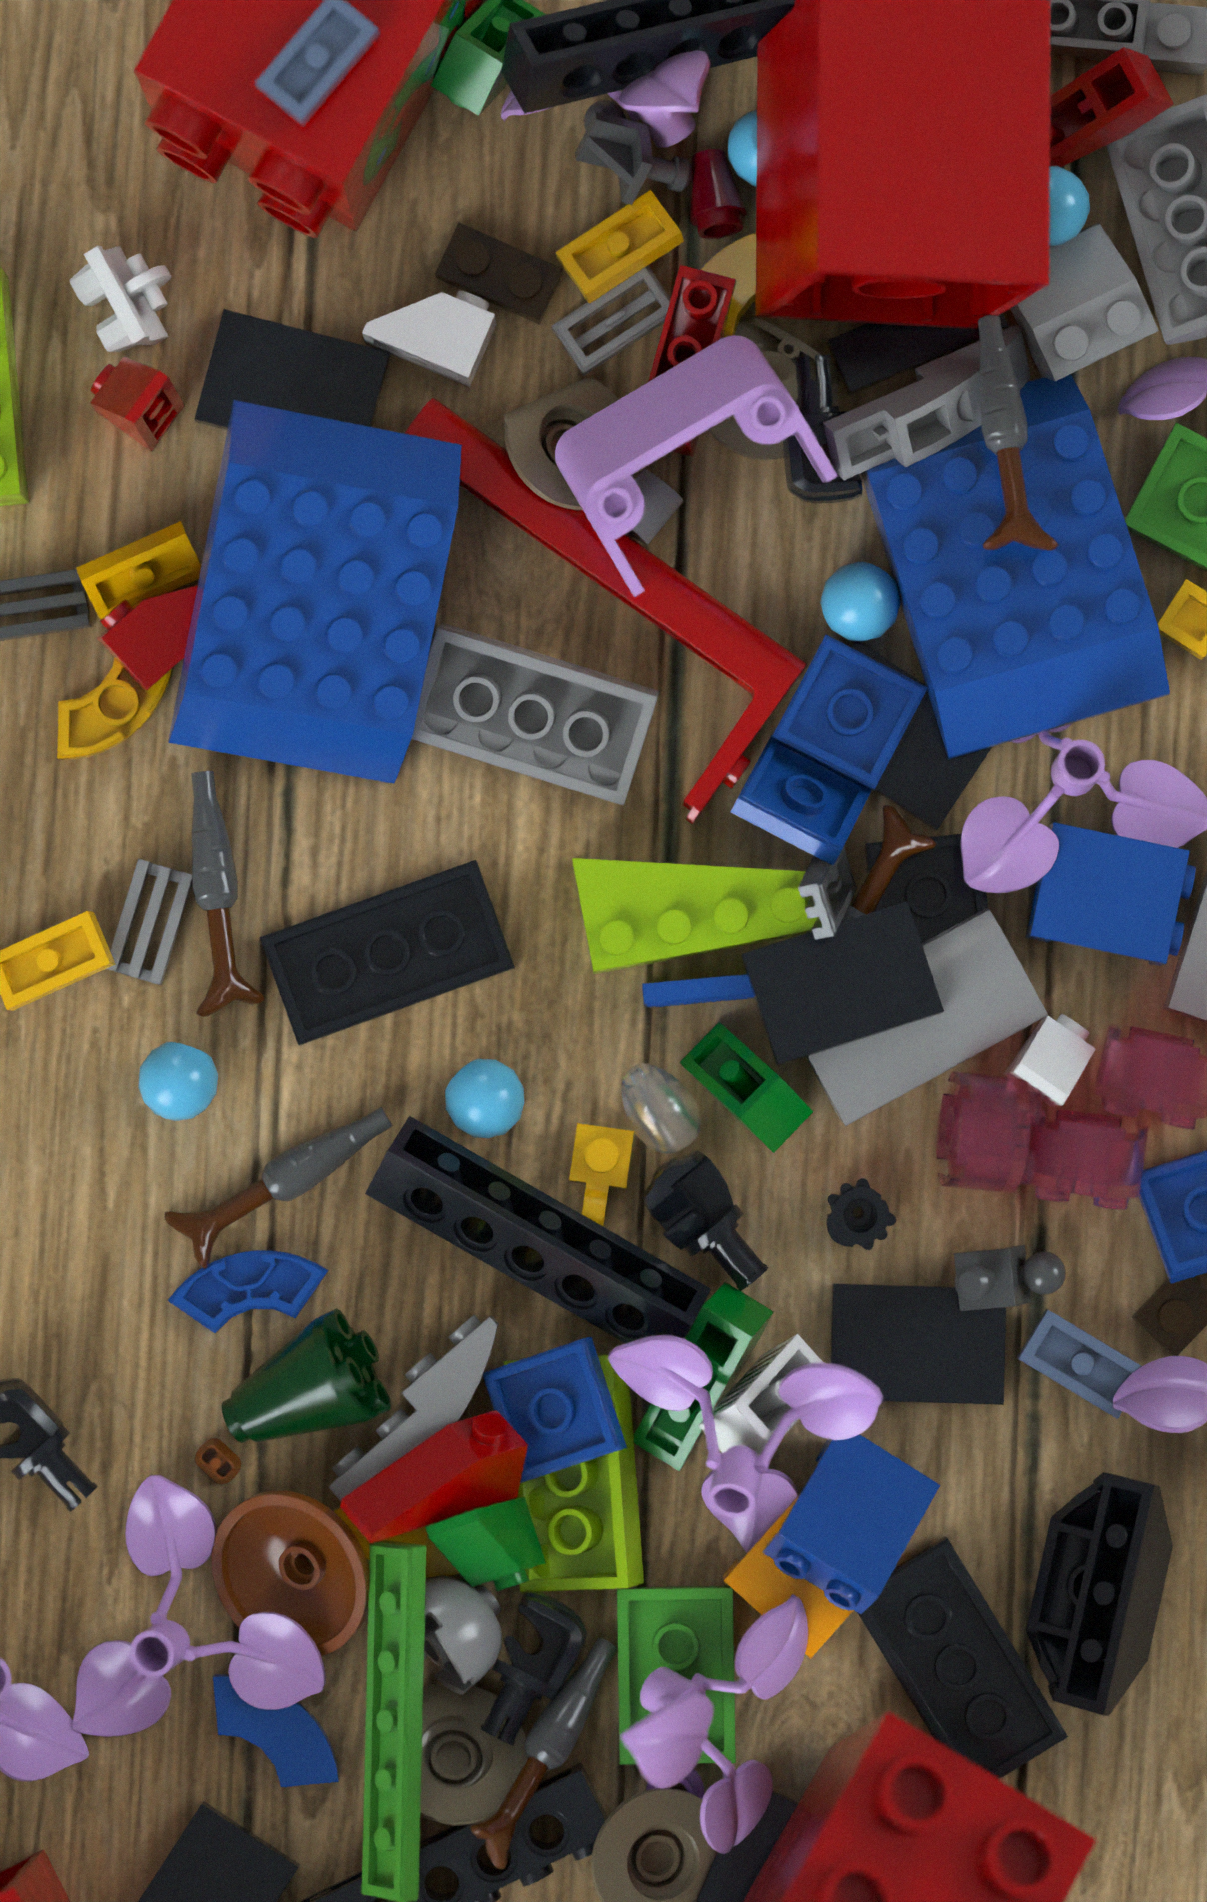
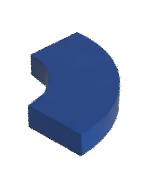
M274 1250L241 1252L208 1264L207 1268L199 1269L175 1290L168 1301L214 1333H217L232 1317L251 1309H275L293 1318H297L329 1270L312 1260L288 1252Z
M214 1674L213 1685L218 1735L241 1737L260 1747L275 1765L281 1787L339 1782L340 1776L334 1750L328 1736L312 1713L310 1714L299 1702L278 1710L256 1708L239 1697L232 1687L229 1674Z

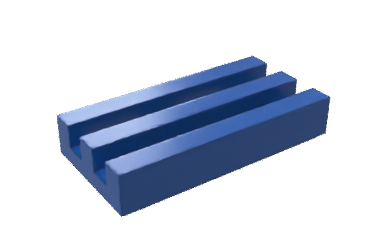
M747 974L642 984L644 1006L647 1005V1008L755 998Z

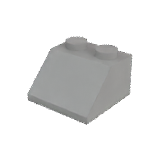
M1100 223L1080 231L1076 237L1062 245L1049 246V285L1011 308L1040 376L1053 381L1072 374L1159 331L1135 276Z

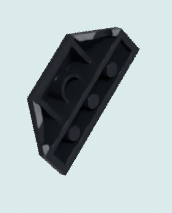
M1103 1472L1093 1481L1092 1485L1077 1494L1051 1516L1026 1632L1039 1666L1049 1683L1047 1687L1052 1700L1103 1716H1109L1148 1660L1173 1548L1161 1489L1158 1485Z

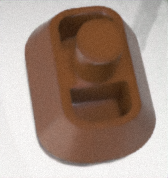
M218 1438L205 1441L195 1454L197 1466L217 1484L229 1483L241 1469L240 1458Z

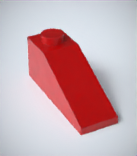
M1122 47L1050 95V166L1063 167L1132 133L1174 105L1148 55Z
M123 357L116 367L108 364L100 372L90 390L95 395L90 402L94 410L151 452L185 406L167 375L158 369L127 357Z
M198 584L140 599L133 606L124 599L100 620V623L106 630L97 639L143 690H148L184 658Z
M497 1410L448 1424L341 1499L340 1508L370 1543H374L474 1509L516 1499L528 1444Z

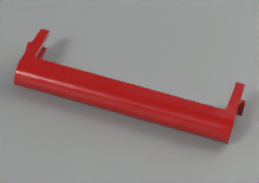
M432 398L422 408L405 431V434L462 445L460 487L751 694L752 701L683 801L682 805L690 810L686 816V821L693 825L722 783L732 789L751 763V760L743 754L796 682L807 663L624 534L615 541L644 589V592L634 597L583 510L562 508L538 496L517 474L510 461L507 449L437 399Z

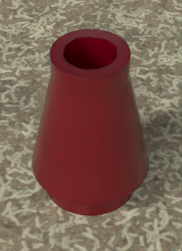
M708 149L692 156L693 183L690 223L697 227L698 235L705 239H721L739 233L743 229L742 219L746 216L747 211L728 167L725 151L721 149Z

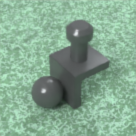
M610 100L597 101L587 109L584 116L586 132L575 152L576 161L609 168L619 176L621 203L632 205L646 178L664 182L668 190L681 192L688 187L692 178V166L689 160L679 156H674L672 160L652 156L648 124L627 120L623 109L617 103Z
M1025 1245L954 1253L956 1271L954 1283L958 1293L960 1311L1013 1307L1030 1303V1290L1041 1295L1052 1294L1063 1285L1066 1277L1064 1263L1057 1255L1041 1251L1026 1259Z

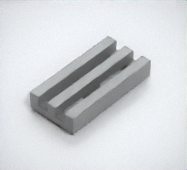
M646 266L589 304L587 302L552 325V331L560 339L564 349L570 358L572 357L582 376H585L664 324L671 299L650 267ZM645 282L649 291L578 338H573L569 331ZM657 301L659 303L660 309L589 356H585L582 351L583 349Z
M138 859L110 950L115 965L107 968L108 970L162 986L193 885L192 874ZM148 874L153 875L157 878L131 963L122 962L145 883ZM173 881L179 884L152 971L144 969L142 967L168 882Z

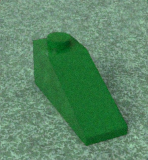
M726 1282L703 1305L685 1340L698 1346L712 1364V1378L707 1385L702 1387L710 1394L712 1410L731 1389L774 1313L771 1309ZM694 1398L691 1406L682 1411L663 1409L651 1403L633 1436L634 1444L680 1471L704 1433L698 1426L703 1421L700 1403Z

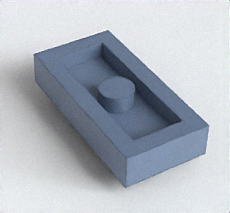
M324 0L255 82L257 89L304 126L380 35L379 29L344 0Z
M1045 1309L1017 1356V1359L1117 1419L1122 1411L1113 1409V1397L1122 1383L1134 1371L1142 1367L1048 1309Z

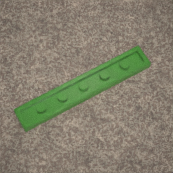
M380 1540L370 1543L369 1558L370 1584L368 1601L362 1894L399 1902H410L418 1900L426 1545Z

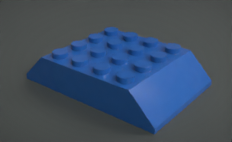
M1071 374L1057 381L1047 378L1027 382L1019 391L1028 423V441L1020 451L1028 509L1041 528L1058 543V547L1054 550L1035 549L1015 541L997 550L983 548V543L1000 525L1005 515V506L997 455L986 447L981 425L958 441L906 468L894 458L861 473L890 571L898 586L902 610L925 685L928 687L927 691L948 759L1170 694L1159 627L1090 408Z
M233 400L168 739L169 743L395 784L414 732L458 510L462 445Z

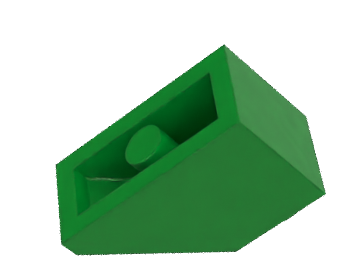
M487 0L454 34L430 86L445 94L455 105L468 109L479 116L507 84L501 71L509 24L547 14L524 0Z
M720 1022L679 1062L773 1153L814 1112L774 1070Z
M525 1497L474 1509L425 1526L429 1539L472 1587L493 1581L496 1592L529 1581L526 1570L546 1563Z

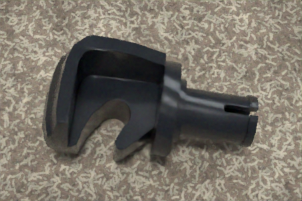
M831 354L815 355L816 380L811 379L809 356L794 357L799 410L819 445L822 446L827 443L823 422L848 412H840L839 406H833L830 370ZM792 434L783 440L786 482L790 493L804 502L815 504L850 501L862 496V480L859 474L843 480L838 475V477L829 482H822L795 435Z
M697 1150L682 1157H674L664 1162L653 1175V1181L643 1193V1197L648 1211L666 1230L663 1235L680 1250L685 1248L690 1256H694L700 1251L703 1254L709 1251L736 1283L739 1291L744 1290L757 1280L768 1267L765 1263L761 1262L735 1230L739 1225L736 1221L744 1213L737 1204H733L727 1183L712 1161L701 1151Z
M1 1379L0 1423H15L19 1426L21 1435L18 1440L0 1446V1458H24L11 1471L15 1477L20 1480L27 1473L31 1477L37 1474L67 1506L66 1509L71 1512L81 1503V1499L67 1485L68 1481L72 1482L85 1498L98 1486L94 1482L92 1483L62 1450L65 1447L63 1440L70 1432L63 1426V1422L43 1399L22 1379Z
M525 1591L519 1602V1613L534 1627L540 1641L539 1648L534 1653L527 1654L513 1636H506L503 1642L512 1666L499 1659L496 1660L492 1670L501 1674L499 1680L503 1681L504 1684L484 1724L480 1727V1730L496 1737L507 1716L498 1739L512 1746L516 1742L515 1738L535 1698L541 1701L542 1697L545 1696L554 1700L558 1690H561L587 1637V1630L580 1615L571 1607L539 1591Z

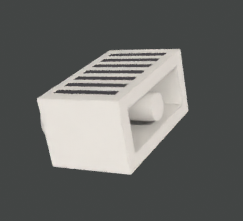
M798 1334L761 1355L713 1409L718 1446L722 1453L733 1446H746L753 1449L758 1456L761 1455L782 1416L787 1410L792 1408L779 1395V1386L783 1378L793 1369L802 1365L824 1363ZM798 1419L795 1420L794 1422H792V1424H791L790 1427L788 1428L787 1432H788V1431L791 1429V1427L798 1421ZM702 1421L698 1426L705 1433L704 1423Z

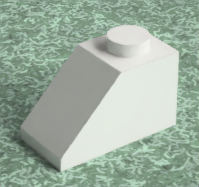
M458 291L456 297L441 292L366 322L362 335L365 343L390 352L392 355L470 387L496 327V317L494 313L487 311L490 304L478 296L465 291Z
M1061 1014L1056 1021L1046 1016L1037 1024L1004 1074L1049 1106H1062L1096 1049L1085 1042L1090 1032L1064 1014Z

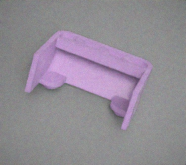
M734 335L718 340L572 427L560 437L556 445L555 460L558 469L634 597L644 592V589L615 541L636 527L644 513V498L632 474L733 415L743 433L752 441L760 444L778 443L794 434L822 482H829L838 477L793 398L758 346L748 338Z

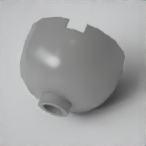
M439 1575L426 1578L424 1660L428 1656L430 1660L442 1668V1670L434 1675L440 1683L454 1693L464 1694L485 1676L493 1667L502 1648V1631L496 1615L501 1612V1608L496 1598L485 1586L478 1585L473 1588L460 1578Z

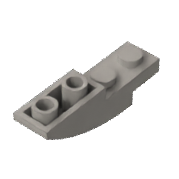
M1050 0V51L1101 62L1122 47H1126L1148 55L1156 70L1204 75V71L1207 70V7L1151 3L1150 0Z
M1017 325L1003 330L1002 334L1020 391L1031 376L1022 330ZM980 341L915 368L917 382L823 422L835 472L843 480H846L894 458L906 468L935 454L981 425Z
M475 1315L470 1317L448 1337L455 1345L438 1361L430 1352L404 1375L411 1384L403 1390L402 1394L416 1410L408 1416L400 1408L375 1430L382 1438L381 1441L366 1454L356 1446L331 1468L338 1478L329 1485V1488L340 1501L344 1496L446 1425L459 1420L481 1381L492 1352L499 1324L492 1315L482 1323Z

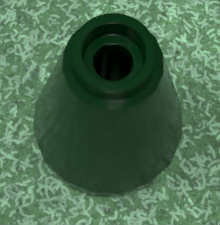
M334 1309L314 1319L232 1391L231 1398L222 1402V1414L229 1431L240 1443L250 1439L255 1442L363 1423L390 1410V1397L384 1385L377 1379L373 1364L379 1361V1354L374 1341L365 1330L355 1334L344 1314L339 1309Z

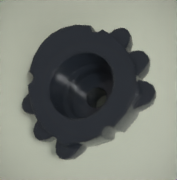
M861 1178L857 1181L856 1186L853 1187L849 1183H844L840 1187L841 1193L839 1195L831 1194L828 1196L827 1200L831 1213L827 1214L826 1225L830 1237L836 1243L848 1247L858 1244L866 1250H871L875 1239L884 1240L887 1238L888 1234L885 1228L894 1225L896 1217L889 1212L886 1201L881 1199V1194L870 1188L866 1179ZM861 1207L862 1214L854 1216V1208Z

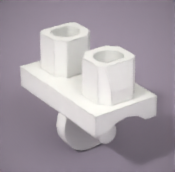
M96 246L86 252L84 256L88 264L70 279V284L78 299L85 306H94L105 298L108 299L115 314L96 325V332L108 352H121L136 345H156L166 339L168 335L155 311L164 308L168 304L160 290V287L166 284L172 277L167 266L160 265L149 269L140 253L127 259L121 247L104 250L102 246Z

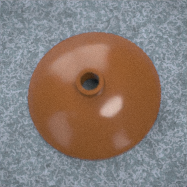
M284 1490L266 1491L256 1494L240 1503L228 1513L216 1533L211 1560L217 1593L234 1623L240 1628L243 1620L251 1614L276 1612L293 1619L301 1625L315 1642L321 1656L330 1654L347 1643L360 1629L368 1613L370 1571L367 1559L360 1543L348 1525L334 1511L316 1499L297 1492ZM306 1556L312 1561L313 1565L307 1561Z

